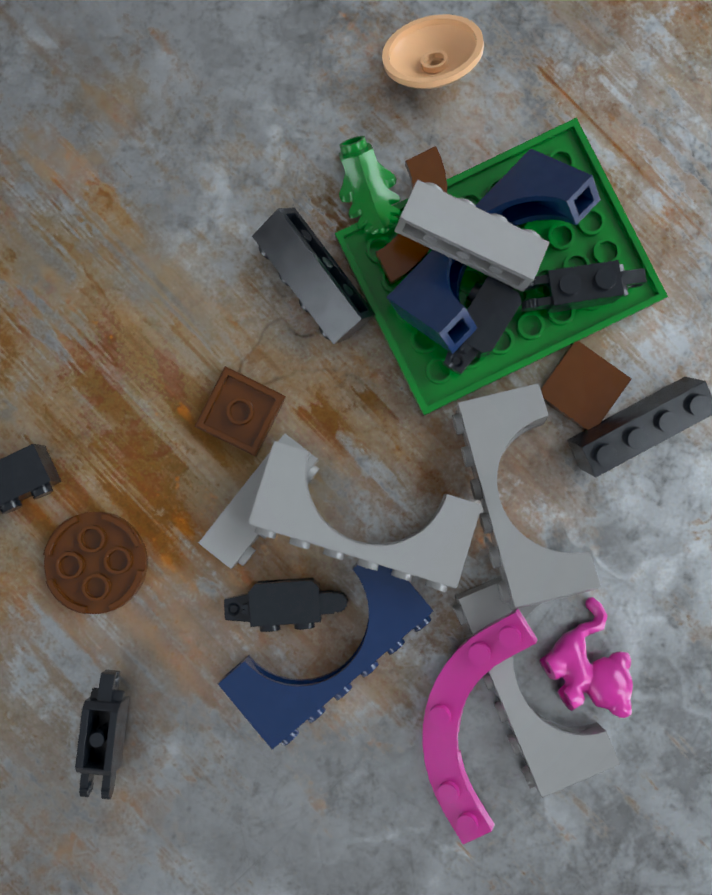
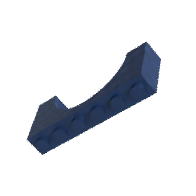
M530 148L475 206L489 214H499L505 217L508 223L515 226L537 220H559L577 225L601 199L591 174ZM432 250L387 296V299L402 319L453 354L477 329L467 309L460 304V284L467 265Z
M357 563L352 567L366 593L369 608L368 622L365 634L357 650L344 664L332 672L309 679L286 678L266 670L248 655L223 676L218 685L271 749H274L279 743L286 746L299 734L297 728L306 720L309 723L317 720L325 712L326 708L324 705L333 697L338 701L352 689L353 686L350 683L359 675L363 678L368 676L379 665L376 661L386 652L389 655L395 653L405 643L403 639L405 635L412 629L415 632L420 631L431 621L429 615L433 612V609L410 581L392 576L393 569L379 565L377 571L359 566Z

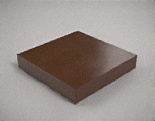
M580 341L571 344L541 386V391L545 403L583 430H589L602 422L632 378Z
M225 366L194 427L257 457L286 396Z

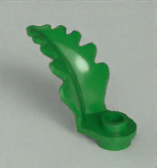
M365 136L347 139L339 144L341 150L339 158L345 170L339 197L344 203L353 202L348 216L351 219L361 216L357 224L358 228L365 227V233L371 232L373 235L377 233L385 234L389 229L395 227V224L399 221L396 216L401 214L398 208L391 206L401 200L398 194L389 190V188L396 184V176L377 161L374 149L370 143L366 142Z

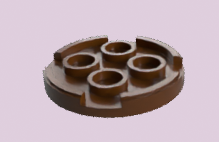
M87 512L67 519L52 533L43 553L45 555L44 569L47 579L45 582L50 592L62 605L82 614H102L122 607L137 594L147 572V551L142 537L128 521L107 512Z

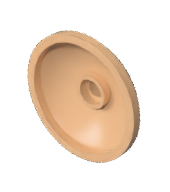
M439 14L416 19L402 26L387 40L382 52L384 69L391 79L410 88L434 89L452 84L467 75L481 59L484 51L483 34L474 22L462 16Z

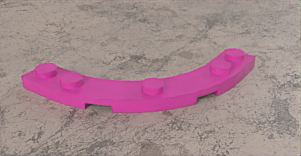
M519 609L510 612L479 630L456 650L438 675L425 709L423 753L428 778L438 803L463 845L492 832L495 824L474 791L464 768L461 751L458 747V732L460 731L462 713L470 692L487 672L504 660L536 644L538 639Z

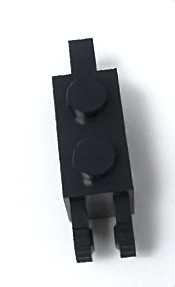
M619 260L548 270L545 275L536 276L534 281L524 290L529 291L543 288L544 297L532 298L522 302V311L546 309L547 313H555L614 303L619 298L626 297L628 289L641 287L647 282L645 269L624 270L623 264H619Z
M490 276L487 277L483 284L478 281L475 283L466 300L471 302L467 311L477 329L453 354L449 351L447 352L443 362L446 368L460 375L475 357H486L492 352L521 304L520 295L517 291L513 290L514 287Z
M313 577L258 581L246 594L225 598L224 615L225 620L250 622V627L260 626V632L281 630L280 625L294 624V629L297 630L315 628L316 622H321L322 615L334 614V612L338 613L345 610L348 598L344 594L345 592L338 591V589L337 591L320 590V583Z
M106 669L101 673L99 688H92L91 696L85 700L82 708L75 764L76 773H81L80 797H89L94 785V775H103L101 798L110 800L114 791L116 772L122 765L129 696H125V691L119 690L120 671Z

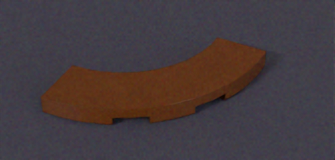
M436 146L405 161L412 190L417 180H420L424 183L436 184L443 192L447 193L446 173ZM398 233L390 243L376 251V257L392 285L410 273L425 258V255L431 248Z

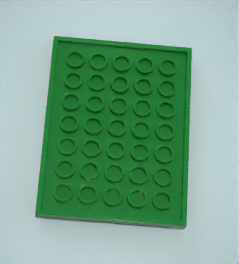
M577 117L447 179V194L455 198L467 199L476 205L530 148L591 174L601 200L577 225L559 220H537L517 225V227L533 230L540 235V238L550 242L536 276H543L548 270L619 260V264H623L624 270L644 268L647 282L641 287L628 289V295L619 298L614 303L555 313H547L546 309L524 312L520 304L492 352L486 357H475L459 375L443 365L448 350L402 319L387 299V296L406 276L391 285L376 257V251L386 246L397 236L398 233L394 230L398 222L394 228L389 229L385 234L377 233L373 235L371 232L365 233V227L361 229L357 227L358 222L335 233V239L367 304L376 314L374 318L423 416L668 297ZM409 198L392 205L401 211V214L396 216L398 219H400ZM430 249V250L428 251V253L425 255V257H426L433 249ZM467 266L463 274L459 291L460 304L467 310L471 302L466 300L473 286L477 281L483 284L488 275ZM513 288V290L519 293L521 303L528 299L544 297L543 288L523 292Z

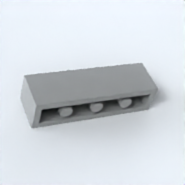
M417 180L394 230L409 239L522 292L534 281L550 243L540 238V235L533 230L521 229L508 223L507 219L499 214H489L477 208L474 203L467 199L455 198L443 192L438 185L429 182L424 183L420 180Z
M286 433L278 441L306 450ZM270 453L199 541L202 547L230 569L236 567L238 563L244 566L256 551L251 546L258 537L266 538L254 533L256 526L248 524ZM311 453L307 468L308 484L319 471V468L315 466L319 459Z

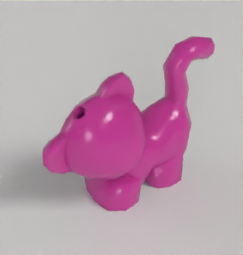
M588 597L585 601V606L594 615L593 621L581 623L573 630L563 633L552 650L539 661L551 680H557L561 677L565 680L564 685L557 693L568 710L573 711L583 705L585 701L584 693H587L595 706L608 709L619 718H626L632 714L630 698L633 692V682L629 672L632 660L629 653L619 651L614 652L609 657H603L589 663L585 638L604 630L608 615L598 600L594 597Z

